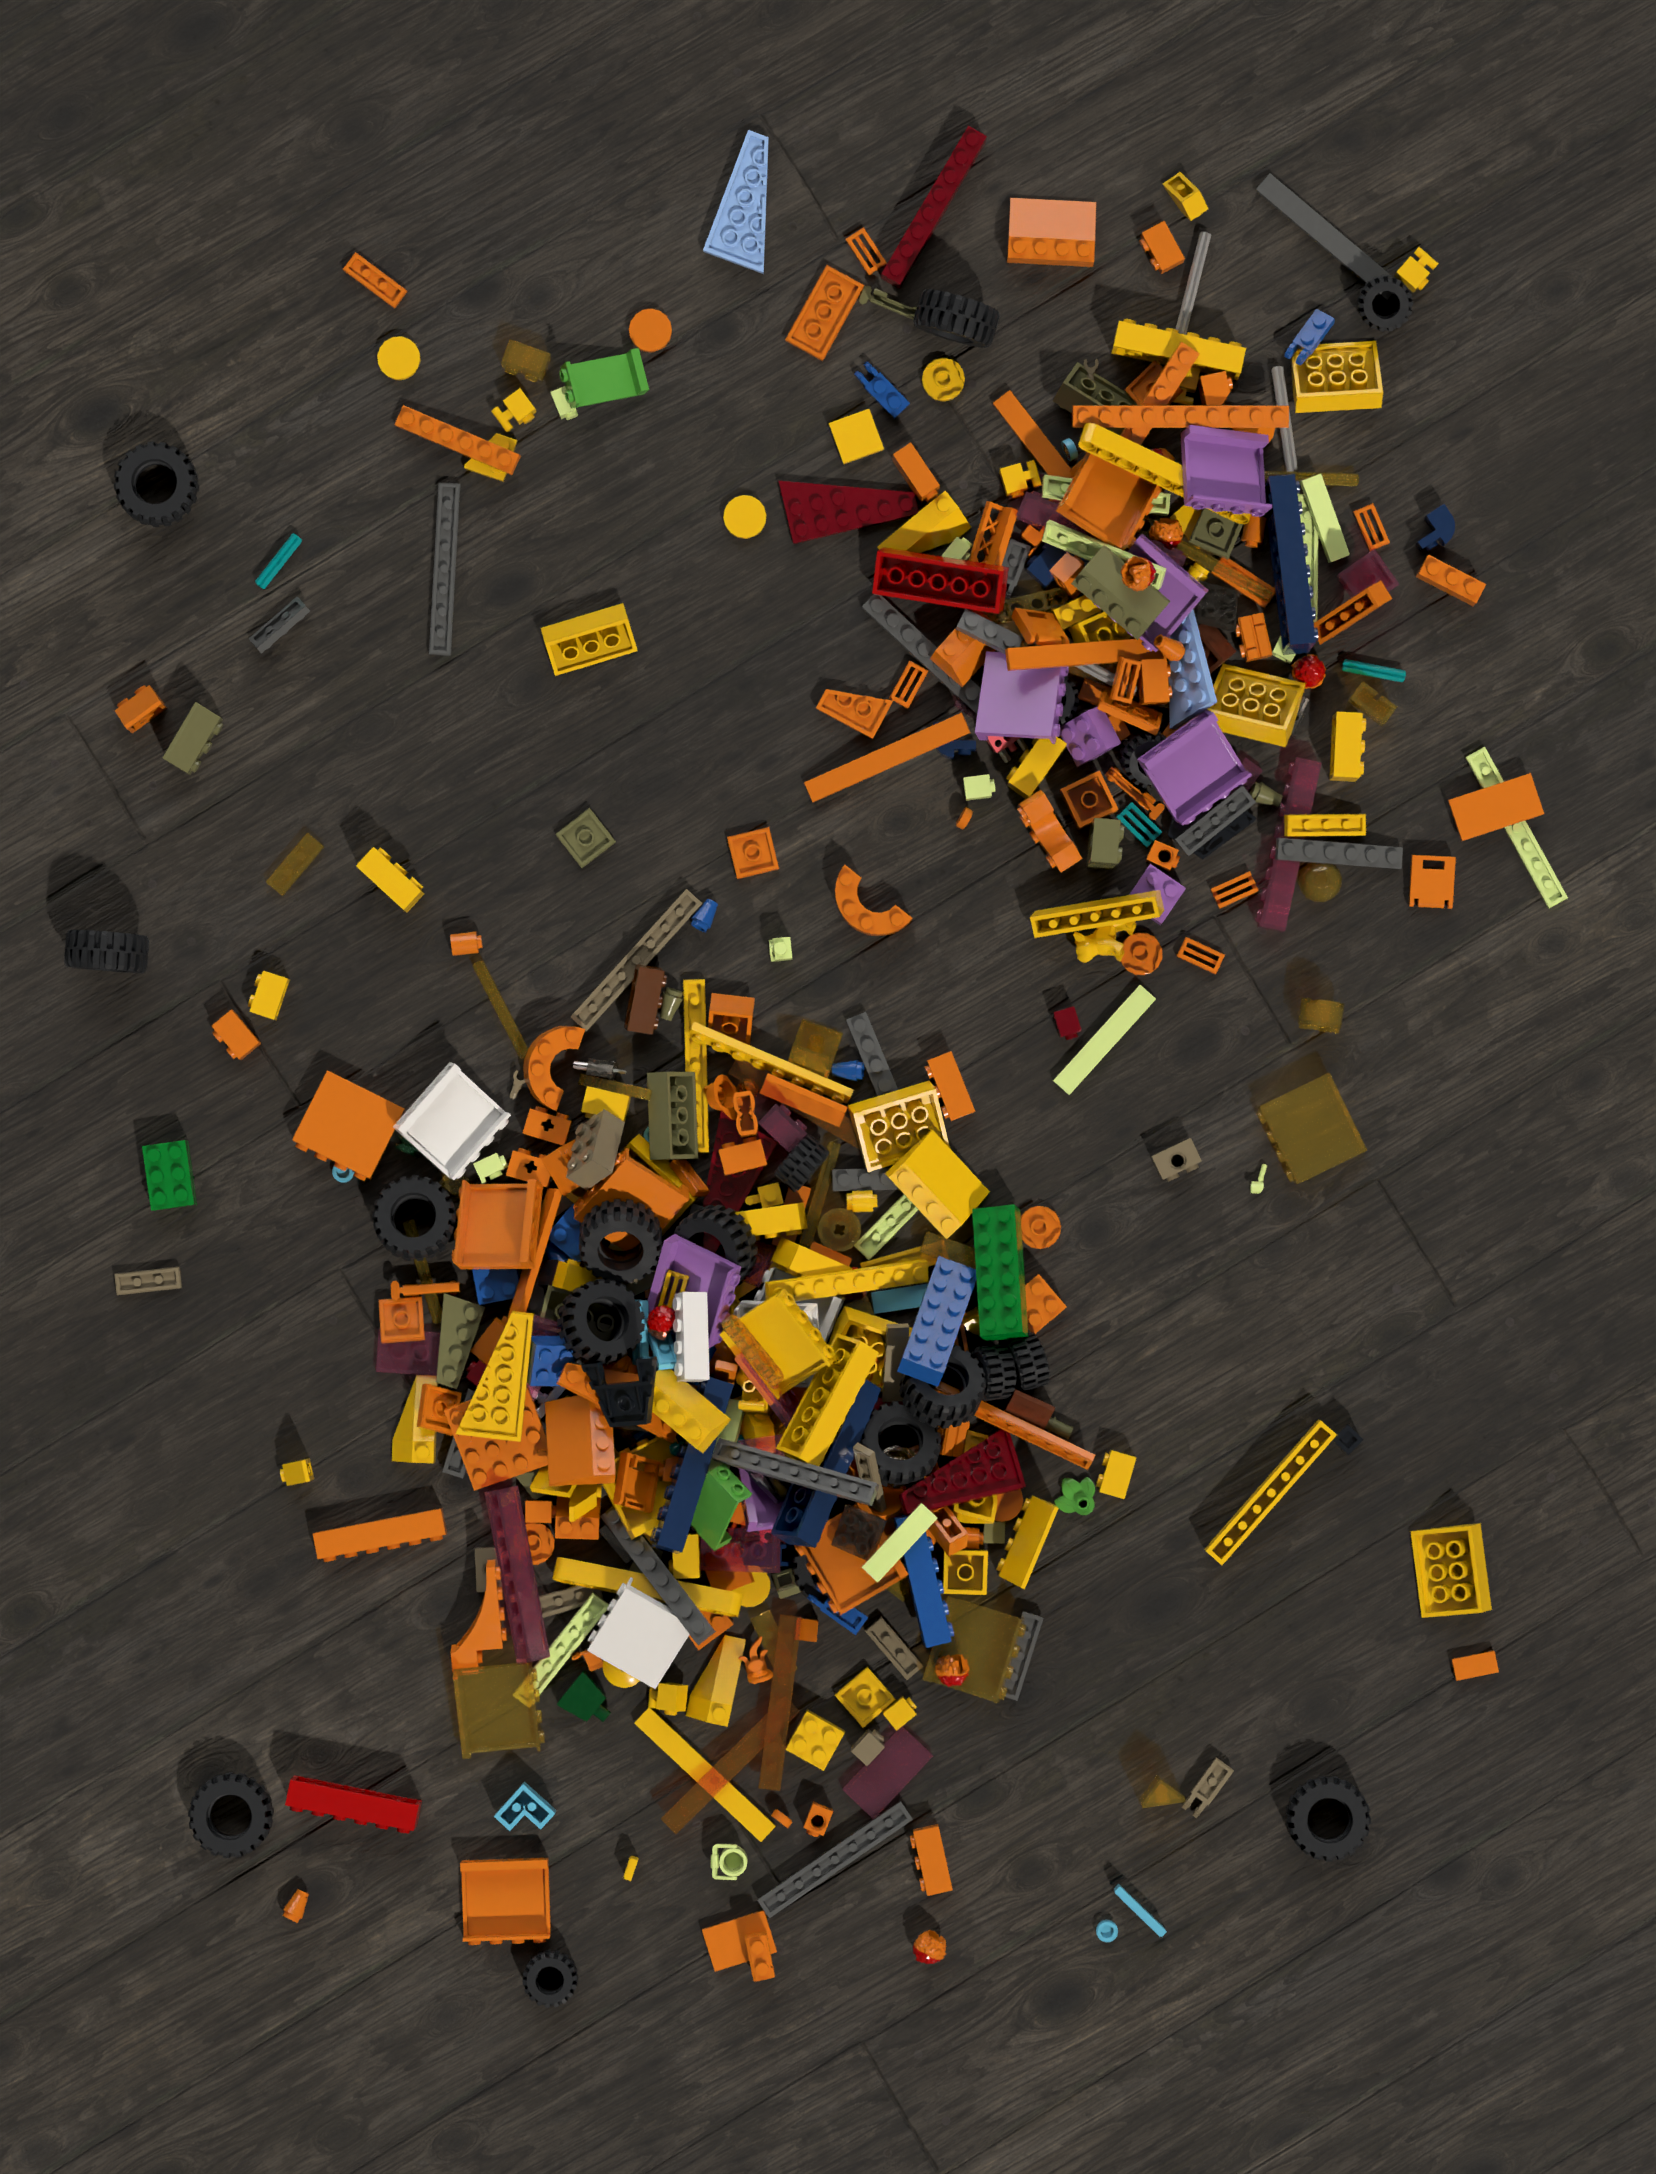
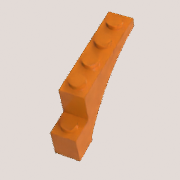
M496 1559L487 1560L486 1589L476 1618L457 1644L451 1645L453 1673L479 1671V1663H483L482 1650L503 1649V1641H507V1630L502 1628V1621L505 1620V1609L500 1607V1600H503V1588L498 1587V1580H501L500 1566L496 1567Z

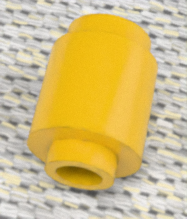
M873 1190L847 1193V1210H852V1212H873V1207H877V1194H873Z

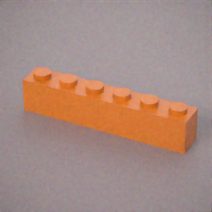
M443 1508L315 1532L313 1533L317 1559L323 1558V1562L336 1560L338 1555L344 1554L345 1558L358 1556V1551L366 1550V1554L379 1552V1547L384 1546L391 1550L400 1548V1543L408 1542L409 1546L421 1544V1539L430 1538V1542L442 1540V1535L447 1534Z

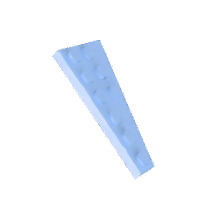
M748 130L703 252L764 274L769 139L764 135Z
M1194 609L1169 637L1182 642L1185 647V654L1179 661L1168 660L1171 668L1169 686L1172 687V698L1169 702L1170 729L1179 728L1217 703Z

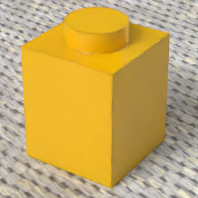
M901 1696L883 1711V1715L897 1731L917 1715L914 1710L917 1706L910 1697L905 1699L904 1696Z

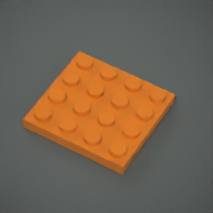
M528 1384L521 1442L456 1434L471 1400L444 1409L474 1491L548 1465L546 1432Z

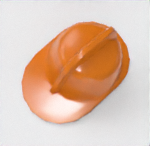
M718 1075L713 1083L705 1086L703 1089L707 1102L712 1109L723 1111L729 1118L736 1121L737 1114L733 1105V1097L736 1092L740 1091L726 1075Z

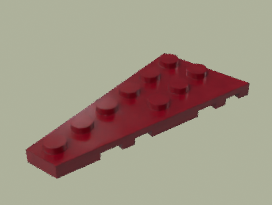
M778 480L793 544L914 516L919 512L914 492Z
M723 1111L720 1113L707 1180V1187L710 1192L704 1196L703 1207L722 1205L725 1206V1210L731 1208L739 1212L764 1166L725 1176L719 1149H723L722 1145L730 1142H735V1145L743 1144V1139L750 1137L741 1138L737 1131L736 1121L729 1118ZM758 1131L756 1136L750 1137H756V1140L761 1139L767 1162L778 1142ZM704 1232L703 1242L705 1249L716 1253L721 1244L720 1241L713 1235Z
M1003 1429L999 1430L901 1493L899 1498L904 1515H910L921 1503L929 1510H934L1024 1489L1026 1484L1010 1433Z

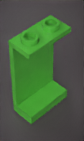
M639 348L631 349L626 354L570 364V361L560 367L559 371L560 379L565 383L566 387L565 399L567 403H570L571 409L644 395L649 390Z
M725 1464L708 1471L691 1523V1527L714 1551L730 1543L732 1537L726 1529L738 1503L752 1495Z

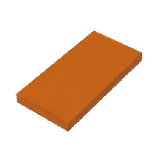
M826 265L785 341L823 361L862 292L864 285Z
M1531 773L1448 800L1461 842L1544 815Z

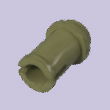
M1055 1416L1051 1417L1045 1427L1048 1430L1047 1432L1056 1433L1068 1440L1073 1431V1426L1056 1420L1057 1417Z

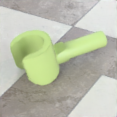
M1266 1164L1261 1166L1258 1181H1251V1193L1259 1194L1262 1192L1264 1175L1267 1168Z

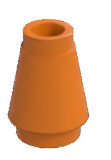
M1161 634L1154 639V646L1168 660L1179 661L1184 656L1185 647L1182 642Z
M297 1889L296 1893H294L284 1907L282 1916L298 1923L300 1918H303L309 1894Z

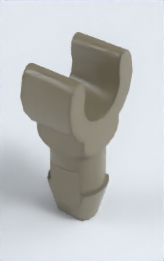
M1085 359L1083 365L1087 369V377L1094 381L1092 374H1095V370L1098 368V360L1096 359L1095 366L1090 368L1087 366V359Z
M518 1070L513 1075L514 1083L510 1093V1098L512 1099L516 1098L522 1085L526 1083L525 1079L521 1081L517 1079Z

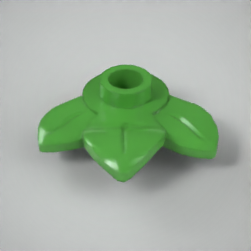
M1086 1477L1079 1483L1074 1479L1064 1478L1062 1481L1063 1496L1054 1501L1056 1506L1065 1513L1090 1514L1095 1507L1093 1499L1095 1485L1092 1480ZM1083 1500L1087 1501L1085 1508L1080 1507V1502Z

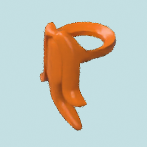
M762 1636L752 1644L749 1651L750 1660L745 1656L738 1658L744 1661L747 1680L753 1684L767 1681L773 1677V1672L767 1668L764 1658L768 1650H761L759 1658L757 1655V1648L762 1641Z

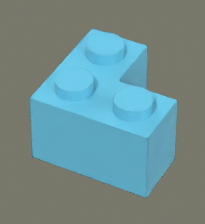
M524 1781L496 1812L494 1817L509 1831L512 1830L524 1815L539 1829H542L557 1810Z

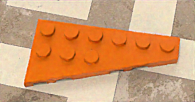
M566 1363L556 1384L600 1406L598 1403L600 1399L596 1391L592 1390L589 1384L591 1380L587 1372H583L581 1365ZM604 1369L606 1384L639 1381L638 1374ZM653 1412L651 1423L637 1425L670 1443L674 1442L677 1435L675 1430Z

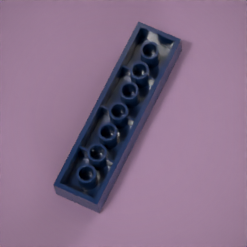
M1295 474L1269 476L1265 482L1266 504H1272V508L1266 512L1283 655L1309 653L1316 641H1318V629L1314 628L1313 620L1316 619L1315 607H1311L1313 588L1308 583V578L1311 574L1309 564L1306 565L1305 559L1308 556V547L1306 543H1303L1305 524L1304 522L1301 523L1300 519L1303 508L1302 502H1298L1297 495L1300 493V484L1298 480L1296 481Z
M710 1377V1380L699 1382L696 1390L725 1414L734 1384ZM718 1436L704 1453L697 1450L685 1439L682 1445L679 1444L676 1452V1457H679L677 1464L672 1466L669 1476L673 1479L671 1485L666 1486L663 1495L666 1501L664 1506L659 1508L656 1518L660 1521L658 1527L653 1528L650 1540L653 1541V1547L675 1554L683 1552Z
M867 1379L865 1380L855 1398V1402L845 1417L844 1423L840 1426L834 1442L830 1445L824 1461L819 1467L844 1474L847 1473L850 1463L854 1458L853 1447L857 1442L860 1443L862 1439V1434L870 1420L871 1412L878 1400L881 1388ZM791 1483L771 1534L789 1545L816 1548L837 1496Z

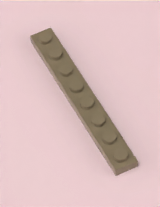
M686 889L572 1014L571 1018L587 1032L633 981L635 965L647 966L703 903Z

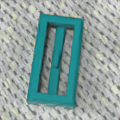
M1133 802L1116 817L1118 820H1121V823L1146 848L1162 833ZM1130 809L1155 832L1154 835L1129 812ZM1125 814L1150 838L1148 841L1123 818Z

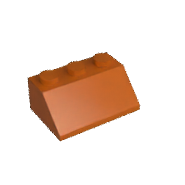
M972 610V612L992 621L982 611ZM955 628L934 651L930 660L963 687L985 663L986 651L995 652L996 650Z

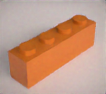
M1381 580L1314 623V628L1318 629V642L1320 645L1392 599Z

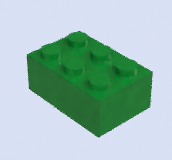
M188 1140L142 1146L151 1211L197 1205Z

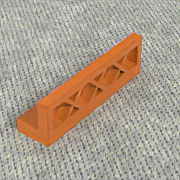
M987 501L968 561L979 562L977 555L983 549L985 558L980 563L1002 566L1019 510ZM992 508L999 511L997 519L993 522L990 518ZM990 529L991 539L985 542L984 532Z
M769 1073L760 1091L762 1095L837 1127H840L848 1108Z

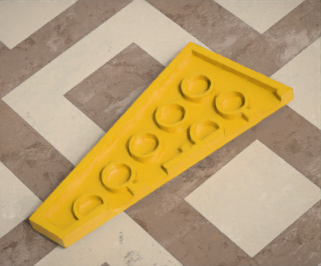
M512 1311L456 1434L521 1442L534 1313Z

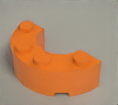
M1039 790L1018 804L1019 808L1017 811L1020 814V820L1026 828L1030 827V837L1035 844L1040 843L1048 855L1045 858L1052 868L1056 866L1060 872H1063L1083 859L1054 815V809L1043 791Z
M846 865L842 867L836 881L835 898L840 914L851 927L867 935L884 936L900 931L912 921L913 918L897 905L882 913L866 909L860 903L857 895L858 885L862 878Z
M575 1026L554 1027L540 1034L532 1042L526 1053L523 1066L525 1082L532 1096L540 1104L551 1110L557 1111L564 1092L552 1081L550 1074L551 1062L555 1055L562 1050L579 1049L585 1032L583 1028Z

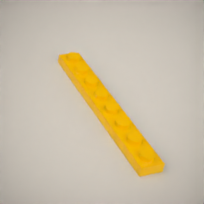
M696 1022L693 1023L688 1037H691L696 1043H705L712 1046V1049L717 1052H726L739 1061L745 1060L752 1063V1066L757 1069H766L776 1077L787 1078L797 1086H806L812 1092L818 1095H827L837 1103L847 1104L853 1093L851 1088Z
M921 1259L765 1282V1300L783 1288L793 1295L796 1302L929 1282L928 1261Z

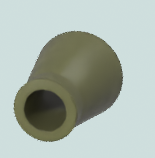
M1254 782L1249 792L1257 803L1278 807L1282 800L1281 794H1278L1262 782Z
M666 987L665 992L662 994L660 1018L672 1021L675 1012L683 1000V992Z

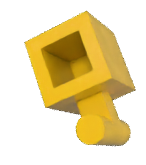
M1420 247L1414 252L1420 259L1416 261L1410 256L1394 275L1413 293L1417 288L1421 291L1429 282L1427 277L1430 272L1424 267L1428 265L1434 270L1439 264Z
M1190 368L1179 385L1183 392L1173 402L1193 405L1194 398L1186 396V392L1195 393L1201 369Z
M520 388L503 400L507 408L506 411L502 412L498 406L491 411L506 432L513 428L509 422L513 417L519 425L521 423L527 424L535 418L534 414L536 413L535 407Z
M1035 460L1026 462L1028 471L1023 472L1021 463L999 470L1006 497L1012 496V498L1023 496L1024 491L1028 489L1026 483L1028 480H1032L1033 487L1042 485Z
M779 1182L757 1187L759 1194L748 1196L745 1199L747 1205L761 1203L762 1208L784 1204Z
M756 1384L753 1392L748 1393L742 1390V1401H739L738 1408L743 1412L768 1413L775 1406L776 1402L771 1403Z
M667 1682L659 1683L656 1689L650 1687L648 1707L664 1710L666 1715H677V1712L686 1711L688 1685Z

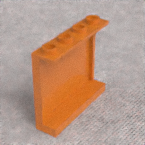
M1087 452L1056 511L1102 542L1124 551L1126 548L1130 549L1136 541L1134 535L1136 531L1139 532L1145 523L1143 518L1152 510L1154 506L1152 501L1159 496L1162 488Z
M327 1070L292 1141L296 1143V1148L307 1152L309 1149L315 1152L314 1157L324 1162L327 1159L334 1161V1166L342 1171H346L347 1168L354 1171L353 1176L365 1181L366 1178L371 1180L395 1131L393 1126L404 1115L406 1110Z
M626 1148L622 1153L617 1154L613 1173L589 1188L585 1196L575 1202L573 1206L574 1219L580 1223L584 1222L585 1215L591 1213V1209L596 1205L600 1207L604 1201L614 1202V1199H620V1201L630 1199L635 1204L638 1202L644 1204L645 1209H651L654 1212V1217L659 1219L660 1227L663 1230L689 1201V1188L684 1184L677 1188L629 1157V1149ZM614 1232L604 1237L624 1251L630 1250L640 1243L637 1237L627 1232Z
M528 1179L527 1184H469L466 1180H462V1187L459 1188L460 1206L456 1211L458 1224L454 1231L456 1243L455 1249L452 1251L453 1263L460 1269H534L543 1186L536 1179Z
M859 1502L826 1522L816 1548L794 1545L800 1557L804 1555L808 1563L805 1565L811 1575L815 1574L819 1582L816 1584L821 1593L828 1595L830 1601L827 1603L832 1612H838L839 1616L908 1576V1572L900 1559L879 1582L874 1580L862 1568L888 1538L869 1506Z
M548 1857L462 1860L460 1862V1872L462 1874L463 1942H468V1945H480L481 1941H490V1944H502L503 1940H511L513 1944L524 1943V1940L533 1939V1943H544L546 1939H550Z

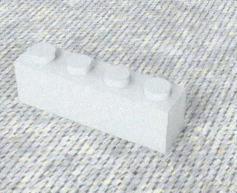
M707 1292L677 1293L673 1299V1309L675 1310L673 1330L676 1332L674 1353L677 1360L674 1373L677 1376V1382H703L710 1380Z

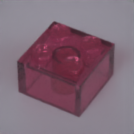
M1375 549L1337 576V579L1351 598L1380 580L1388 592H1391L1399 585Z
M775 1104L758 1124L784 1149L791 1153L799 1142L808 1135L805 1132L807 1127L799 1119L796 1121L791 1119L789 1116L792 1113L783 1104L780 1107Z

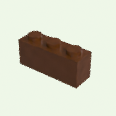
M639 964L635 965L624 1028L627 1031L653 1035V1030L657 1029L659 1018L656 1017L657 1009L661 1008L663 1000L660 993L661 988L665 987L667 979L663 969Z

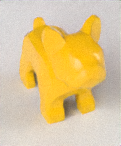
M1136 921L1097 927L1093 934L1087 936L1074 932L1077 959L1087 963L1096 955H1111L1121 962L1124 955V950H1122L1124 944L1116 940V932L1124 930L1129 935H1133Z

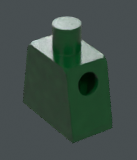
M584 1670L557 1702L559 1707L586 1722L592 1715L604 1722L611 1713L602 1705L607 1696Z

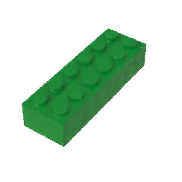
M1015 1204L972 1209L980 1337L985 1341L1028 1337L1020 1209Z

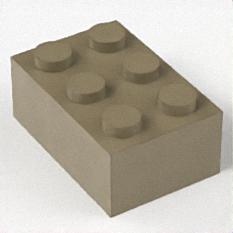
M604 1109L597 1115L594 1114L584 1124L581 1123L575 1132L576 1139L571 1148L572 1155L567 1164L566 1178L588 1190L613 1173L625 1122Z

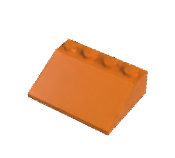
M1010 198L1007 263L1093 267L1096 202Z
M579 1395L545 1402L549 1486L615 1483L613 1427L609 1426L601 1407Z

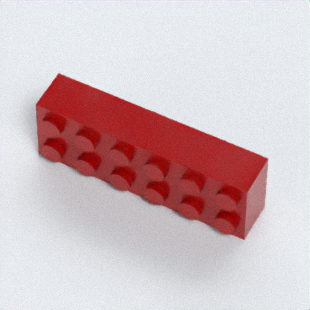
M883 547L877 551L872 594L999 614L1004 610L1009 567Z
M297 1775L290 1779L285 1806H290L289 1810L302 1812L303 1810H310L311 1814L316 1816L330 1814L333 1815V1819L341 1821L350 1818L354 1819V1823L367 1825L368 1822L375 1823V1827L380 1829L395 1827L397 1832L406 1834L416 1829L422 1805L421 1800Z

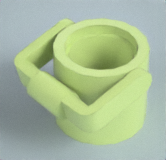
M715 1844L712 1848L710 1864L712 1877L719 1880H737V1876L742 1874L747 1867L748 1858L744 1849L737 1846V1844ZM718 1848H725L719 1860ZM719 1865L722 1872L725 1873L727 1876L718 1875Z

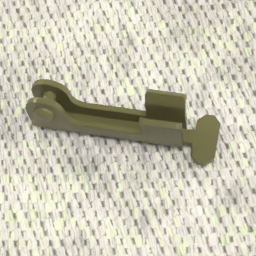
M868 285L863 288L859 298L860 304H866L870 300L871 303L912 320L914 319L917 307H909L889 299L886 292L874 289L873 295H871L872 289Z

